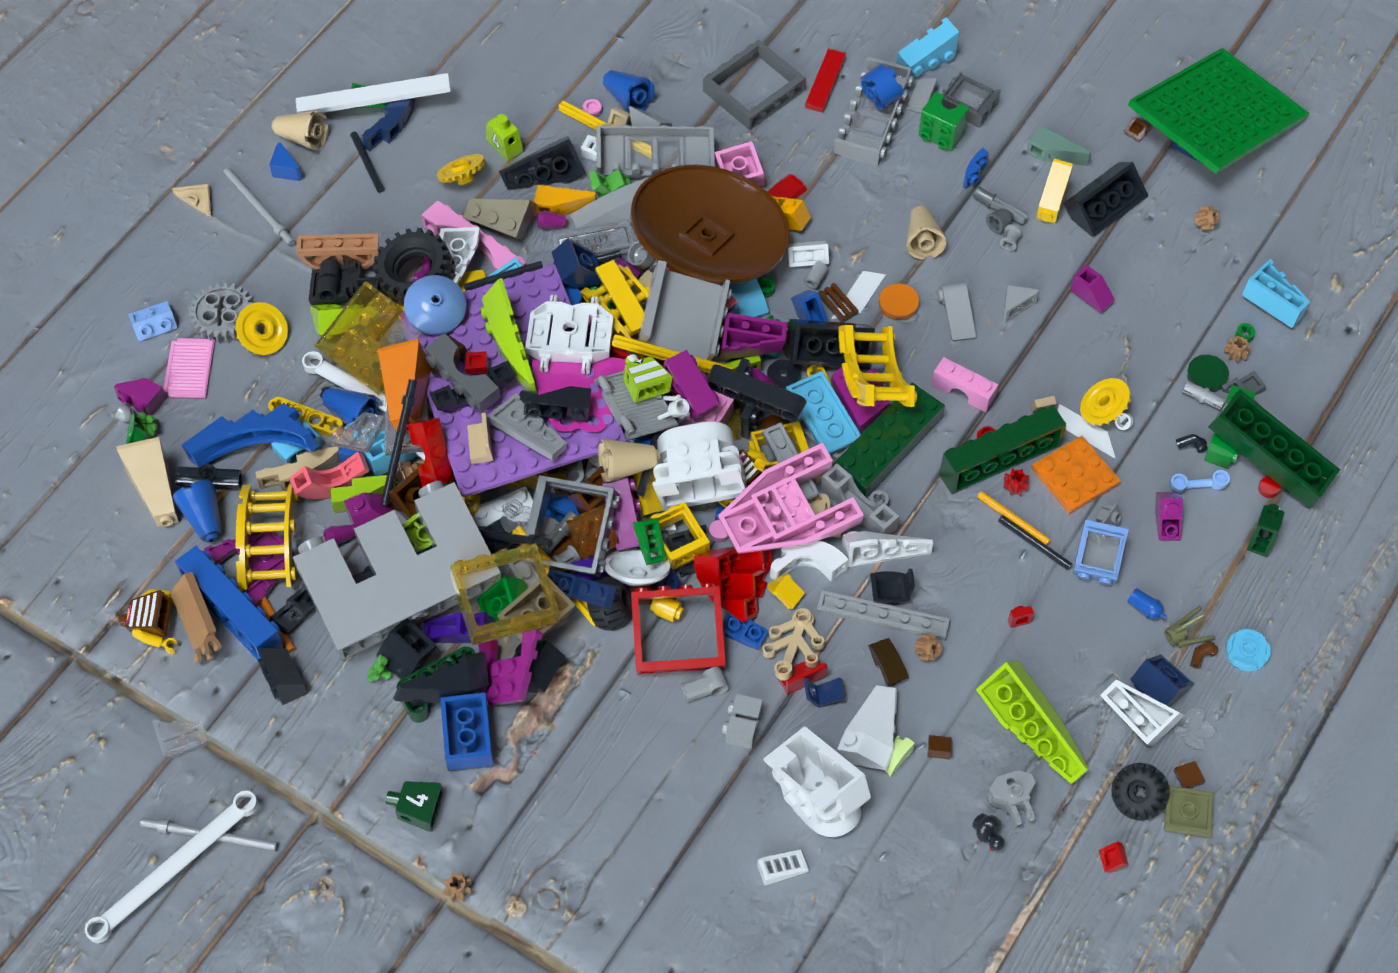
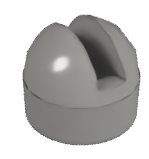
M123 404L117 410L115 417L122 422H128L133 410L128 405Z

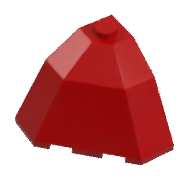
M727 547L706 551L694 556V569L696 570L697 580L701 585L713 583L715 587L720 586L721 607L742 622L757 617L759 611L757 602L759 598H763L767 582L764 580L767 572H770L771 564L773 563L772 549L738 554L735 547ZM708 595L709 599L714 602L713 595Z

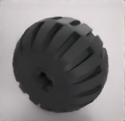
M603 577L596 580V582L616 587V592L611 609L587 603L591 620L598 628L603 630L616 631L625 627L632 620V602L629 587L613 577Z
M1133 763L1122 768L1115 776L1111 788L1112 799L1117 809L1126 817L1134 820H1149L1159 815L1165 809L1170 795L1169 784L1164 774L1153 765L1147 763ZM1138 786L1141 788L1146 787L1147 791L1144 792L1146 795L1144 798L1141 795L1136 796L1135 793L1138 791Z

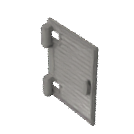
M624 371L607 376L601 375L594 379L596 386H601L603 390L602 397L619 427H624L626 440H632L678 426L673 416L658 420L659 415L668 412V405L662 395L634 403L623 381Z

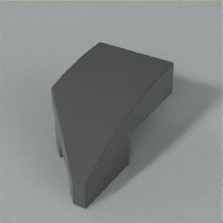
M1255 371L1239 380L1236 377L1221 386V389L1228 393L1232 385L1254 392L1256 395L1266 390V385Z

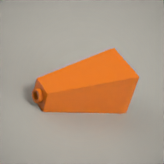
M418 338L378 349L389 418L396 432L403 407L401 401L403 395L406 394L409 379L416 380L417 385L414 393V398L416 399L414 407L411 406L408 424L419 421L431 370L426 360L427 354Z

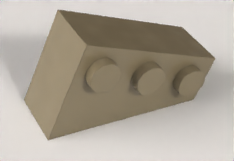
M469 199L463 218L523 241L537 203L531 200Z

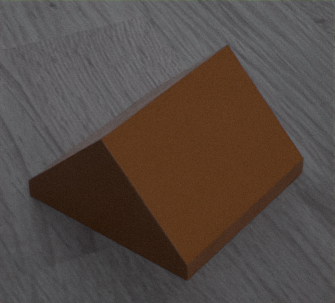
M418 468L389 492L392 508L406 520L416 514L414 500L420 498L418 492L423 488Z

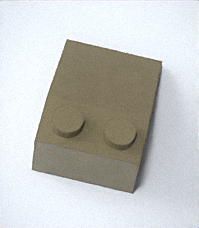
M544 574L501 611L497 617L522 641V633L533 630L542 631V637H544L571 614L575 604Z

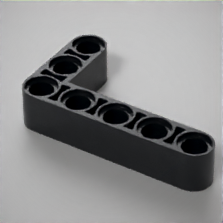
M714 364L707 375L708 385L711 390L789 421H798L807 403L806 399L799 394L718 364Z

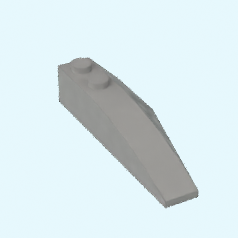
M648 178L608 193L570 214L577 232L603 229V226H613L615 228L621 227V224L631 223L630 209L633 197L639 186Z

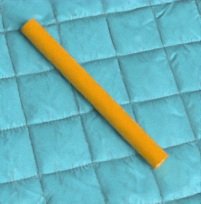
M981 491L977 498L992 509L1016 523L1044 544L1048 545L1050 543V538L985 492Z

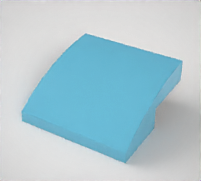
M757 279L729 284V288L732 289L731 296L738 301L731 313L758 318L769 314L766 300Z

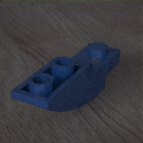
M415 98L389 102L384 108L385 116L380 118L375 125L367 129L362 135L364 148L370 152L383 140L388 144L392 142L407 124L414 108Z
M549 568L547 576L567 597L611 609L616 587Z

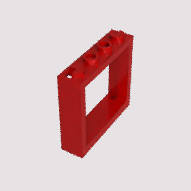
M713 583L702 584V588H693V585H681L679 589L662 586L658 587L655 591H649L648 588H637L635 592H631L636 674L707 670L712 667L725 669L720 586L715 587ZM713 595L718 657L642 662L638 600Z

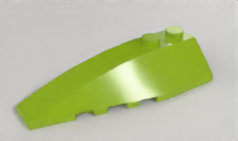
M500 278L482 297L484 307H481L480 310L483 320H488V322H485L487 334H492L504 362H509L519 383L527 391L537 392L503 279Z
M1019 661L1005 662L976 689L1001 725L1007 730H1011L1022 743H1026L1031 747L1036 755L1044 758L1049 763V766L1069 783L1073 784L1089 770L1060 717Z

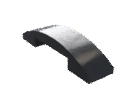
M508 361L488 368L490 374L487 376L499 387V391L516 378ZM449 385L429 393L437 410H452L469 406L466 401L467 398L463 394L459 395L454 389L451 390Z

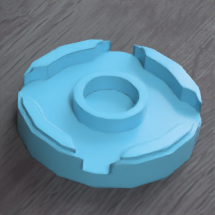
M1241 629L1230 636L1226 643L1225 653L1228 660L1236 668L1252 672L1260 670L1266 665L1271 655V646L1261 633L1252 629Z

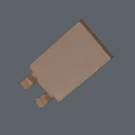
M193 572L185 573L170 593L194 651L196 650L193 656L195 663H200L202 660L201 654L205 655L207 660H212L214 657V653L208 645L213 646L215 652L219 651L222 646L215 637V626Z

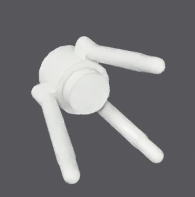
M680 395L662 396L665 401L672 402L669 404L668 412L659 415L658 420L673 416L678 418L677 423L679 425L685 417L690 415L689 403L681 398Z

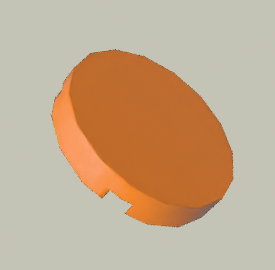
M891 284L880 293V310L891 319L902 318V320L912 317L918 310V294L912 287L906 284Z

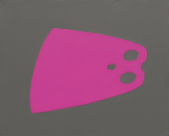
M609 357L591 363L590 368L594 370V375L590 378H587L586 374L581 373L582 363L550 361L548 371L544 372L543 370V372H540V360H532L538 394L568 386L591 388L590 384L595 383L594 379L599 376H607L624 371L626 359ZM601 388L597 393H593L591 389L588 416L599 417L600 423L598 425L590 426L586 421L573 420L572 424L565 426L560 423V419L549 417L548 419L558 431L571 432L575 429H583L587 432H599L608 425L604 423L602 416L610 414L613 417L607 405L602 409H599L597 405V399H604Z

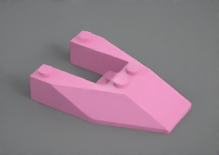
M823 443L766 469L718 515L738 554L805 545L843 533L862 523L864 515L854 497L815 515L799 487V484L831 469L833 460Z

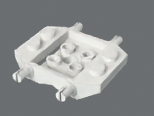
M550 295V301L544 302L530 313L525 352L540 360V372H543V370L547 372L548 364L552 361L582 363L581 373L585 374L586 371V374H589L591 363L607 359L610 356L614 317L599 305L600 299L598 297H591V303L569 305L564 302H558L559 297L557 295H554V297ZM589 317H592L589 346L585 347ZM568 327L574 328L571 332L564 331Z

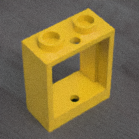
M799 421L783 425L789 438H792L798 454L809 449ZM762 430L751 432L748 449L749 451L756 450L761 452L759 446L767 444ZM771 462L770 465L766 466L770 468L774 465H777L778 462Z
M685 502L680 505H673L667 511L650 517L659 518L660 529L683 519L695 538V541L672 552L669 551L663 541L666 558L673 570L695 560L694 556L710 551V541Z

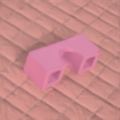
M943 357L934 370L932 386L948 394L951 393L953 388L963 391L968 396V404L985 413L995 400L999 385Z

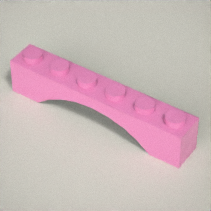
M436 201L422 214L423 227L427 230H432L434 235H440L441 228L478 227L469 223L466 218H463V215H458L450 206L444 205L440 201ZM480 229L477 248L487 256L495 271L516 257L523 266L526 265V261L521 256H516L507 246H502L491 235H486Z

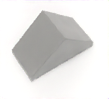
M1008 285L1003 321L1007 322L1035 305L1039 291L1033 288Z

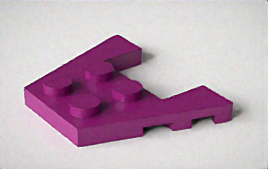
M275 531L252 532V535H248V545L250 544L251 547L284 545L283 539ZM227 539L222 541L223 544L214 547L210 545L204 549L210 554L215 564H220L234 553H237L238 556L240 555V549H236V539ZM292 550V562H293V557L296 556V555H295V553H294L293 550ZM284 553L252 555L251 558H248L249 568L252 571L285 570ZM279 579L258 580L248 587L247 590H244L243 593L246 592L253 601L252 604L257 608Z
M533 630L522 633L521 656L497 661L498 641L491 639L478 642L479 652L484 651L486 655L489 686L486 690L488 705L500 706L525 701L532 675L529 669L532 660H535L538 651L535 650L537 640L542 639V631Z

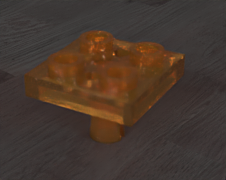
M605 504L566 520L574 548L581 560L595 554L597 544L594 543H597L606 507ZM612 530L609 535L611 539L610 548L617 544L615 531Z

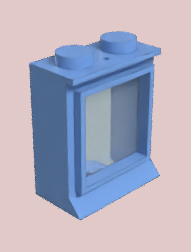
M1085 520L1073 574H1076L1077 578L1082 580L1098 579V582L1104 585L1116 583L1129 529Z

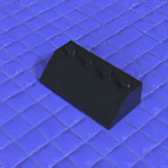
M1118 162L1066 200L1064 205L1071 220L1091 237H1094L1148 197V193L1134 162Z
M790 319L787 336L790 361L792 364L842 367V363H845L844 353H840L839 326L853 325L855 332L875 333V328L868 324ZM873 341L854 342L857 355H872ZM858 363L859 368L870 369L871 363Z

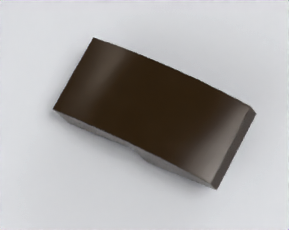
M889 638L868 645L875 666L879 665L886 686L909 678L905 666Z

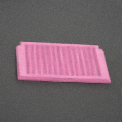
M178 338L177 341L171 342L163 388L168 398H206L215 339L209 341V339Z

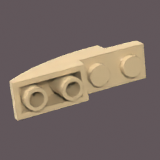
M338 446L326 447L313 452L307 451L296 455V463H286L282 466L256 471V478L260 489L281 485L282 491H287L291 482L289 477L304 466L319 471L334 468L340 462Z

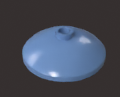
M439 275L425 276L415 281L409 287L404 299V311L411 325L420 332L429 335H443L453 331L462 322L466 313V298L462 289L453 280ZM433 298H438V299H439V302H438V303H434V302L432 301V299H433Z

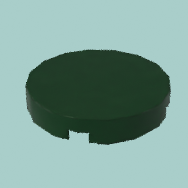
M1209 354L1193 358L1187 369V378L1190 382L1203 388L1207 387L1211 392L1220 390L1221 386L1227 383L1229 376L1228 367L1224 361Z

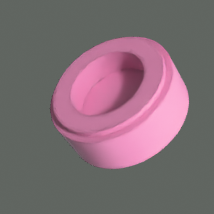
M589 99L583 103V111L598 117L602 113V105L598 100Z
M720 520L710 524L709 535L712 540L724 542L729 538Z

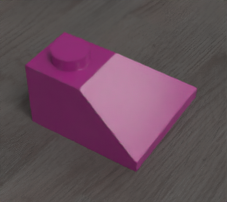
M365 492L344 500L347 514L355 528L393 511L391 504L389 503V506L381 505L382 495Z

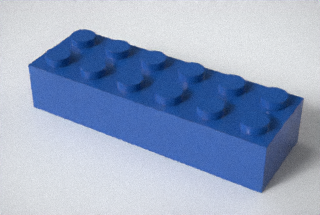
M194 546L175 560L181 577L185 573L193 572L208 609L257 661L261 658L258 651L261 648L284 649L282 645L284 640L278 633L280 629L274 621L269 622L265 618L267 617L265 612L259 606L256 608L252 604L253 601L246 592L241 593L238 590L239 586L236 581L225 576L224 569L219 564L215 565L212 562V557L205 549L201 551L197 546Z

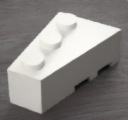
M1115 680L1100 695L1135 733L1150 746H1154L1185 716L1179 711L1118 680Z

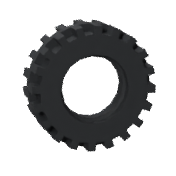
M410 228L406 229V233L400 235L399 232L395 233L396 238L392 241L389 238L386 239L387 245L385 247L380 246L378 249L380 256L374 257L376 265L373 266V270L379 285L392 302L396 303L399 301L401 306H404L405 295L409 287L414 283L403 282L398 278L399 270L409 260L417 257L431 259L433 265L426 276L439 275L453 280L450 274H455L453 266L455 263L445 241L442 240L440 235L437 234L435 236L433 231L429 229L426 233H424L422 228H417L416 232H412Z

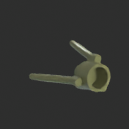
M1201 606L1189 612L1175 624L1167 627L1164 633L1170 645L1177 644L1178 648L1184 645L1215 639V636H1205L1185 640V637L1188 636L1186 628L1206 616L1205 613H1202L1186 622L1202 609Z

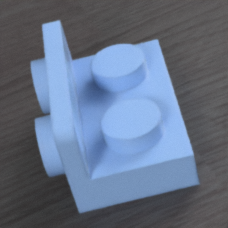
M167 301L128 314L138 341L177 328Z

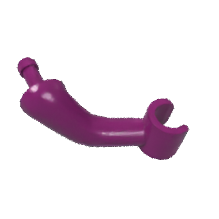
M424 257L423 268L415 273L414 279L409 282L417 281L430 272L431 259Z

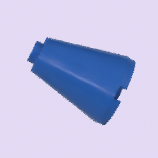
M616 70L608 71L603 77L604 87L629 113V106L645 111L649 107L647 106L649 100L652 101L654 98L655 87L648 78Z
M330 387L322 394L323 405L360 435H364L362 433L364 431L369 432L372 430L380 417L381 412L378 411V405L382 407L380 398L375 395L337 387Z
M202 480L191 483L192 488L187 490L182 487L174 493L173 499L202 541L207 543L219 539L222 531L214 483L212 484L210 480Z

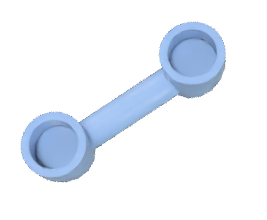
M1217 470L1212 478L1188 480L1183 474H1175L1170 480V486L1173 491L1183 493L1185 489L1203 487L1221 490L1229 483L1230 476L1224 470Z

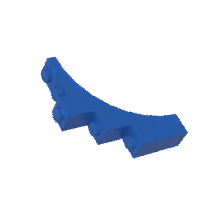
M285 403L266 416L262 413L258 414L253 409L236 422L228 421L221 416L181 445L188 459L197 467L208 464L228 452L260 443H289L300 446L310 452L318 448L314 441L316 438L315 434L311 429H305L298 419L300 418L298 411L294 407L290 408Z

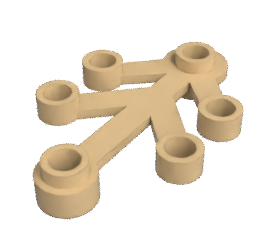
M798 609L793 614L792 620L779 626H772L769 629V637L775 642L767 643L762 647L763 656L765 658H773L776 655V651L788 646L784 659L777 662L774 667L775 676L782 681L788 680L793 674L792 662L797 648L804 655L807 667L814 668L818 665L817 654L812 652L802 637L804 630L811 638V646L814 650H822L825 646L824 638L817 633L812 625L814 623V616L808 609ZM794 629L793 634L782 638V633Z

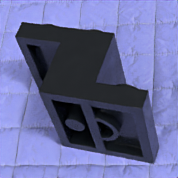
M742 358L736 371L751 376L750 360ZM734 400L733 414L740 416L741 437L749 440L751 432L758 430L760 416L763 417L766 412Z

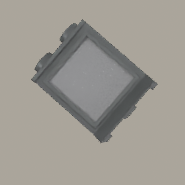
M960 72L956 78L953 77L947 90L944 89L941 92L945 96L942 100V105L947 109H954L960 103L968 106L967 122L980 128L983 115H989L992 110V104L997 106L999 103L1001 89L994 90Z

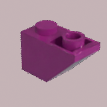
M1085 265L1074 275L1070 291L1100 313H1103L1115 301L1103 276L1088 265Z
M147 378L118 383L114 386L117 399L123 404L128 403L140 413L145 412L148 415H153L166 399L163 387Z
M1156 492L1155 515L1159 540H1181L1183 498L1178 492Z

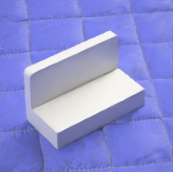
M826 241L789 243L787 246L789 267L814 265L818 261L829 264L828 243Z

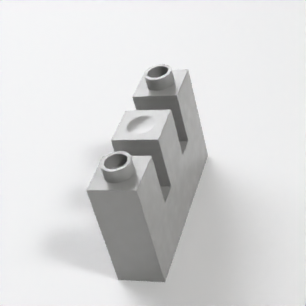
M442 481L432 482L421 488L418 492L420 498L414 500L416 514L434 547L424 553L416 554L395 510L354 528L357 542L374 574L373 577L358 584L355 583L334 538L324 542L322 537H314L298 547L300 554L293 557L296 568L341 661L384 641L389 632L403 620L409 618L415 625H418L483 594L501 579V572L455 482L444 486Z

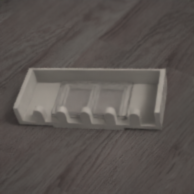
M608 124L596 126V171L605 177L617 169L624 172L629 178H648L664 169L681 165H707L715 167L713 127H688L686 125L679 127H669L667 125L659 127L648 125L611 126Z

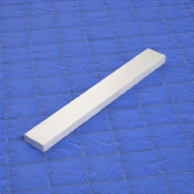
M446 73L296 98L297 113L310 111L324 113L451 92L449 76Z

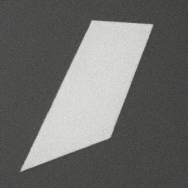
M868 271L861 273L846 295L858 309V313L862 312L886 274ZM838 307V310L845 316V313Z
M1059 404L1057 411L1067 424L1065 430L1077 437L1083 436L1089 444L1115 458L1108 431L1097 425L1093 426L1091 423H1087L1082 416Z

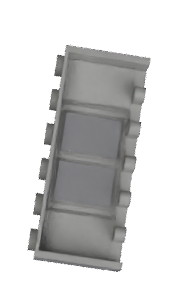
M867 57L866 70L862 71L861 77L878 65L883 64L887 69L891 67L897 75L895 79L903 87L905 93L884 109L879 110L873 105L876 102L873 99L869 100L861 84H857L855 98H852L850 102L849 113L846 112L844 125L840 127L838 138L834 140L833 153L841 155V157L878 166L880 159L885 156L886 143L889 144L892 137L891 129L895 130L898 120L896 116H900L903 104L901 103L907 99V88H911L914 76H911L912 68Z

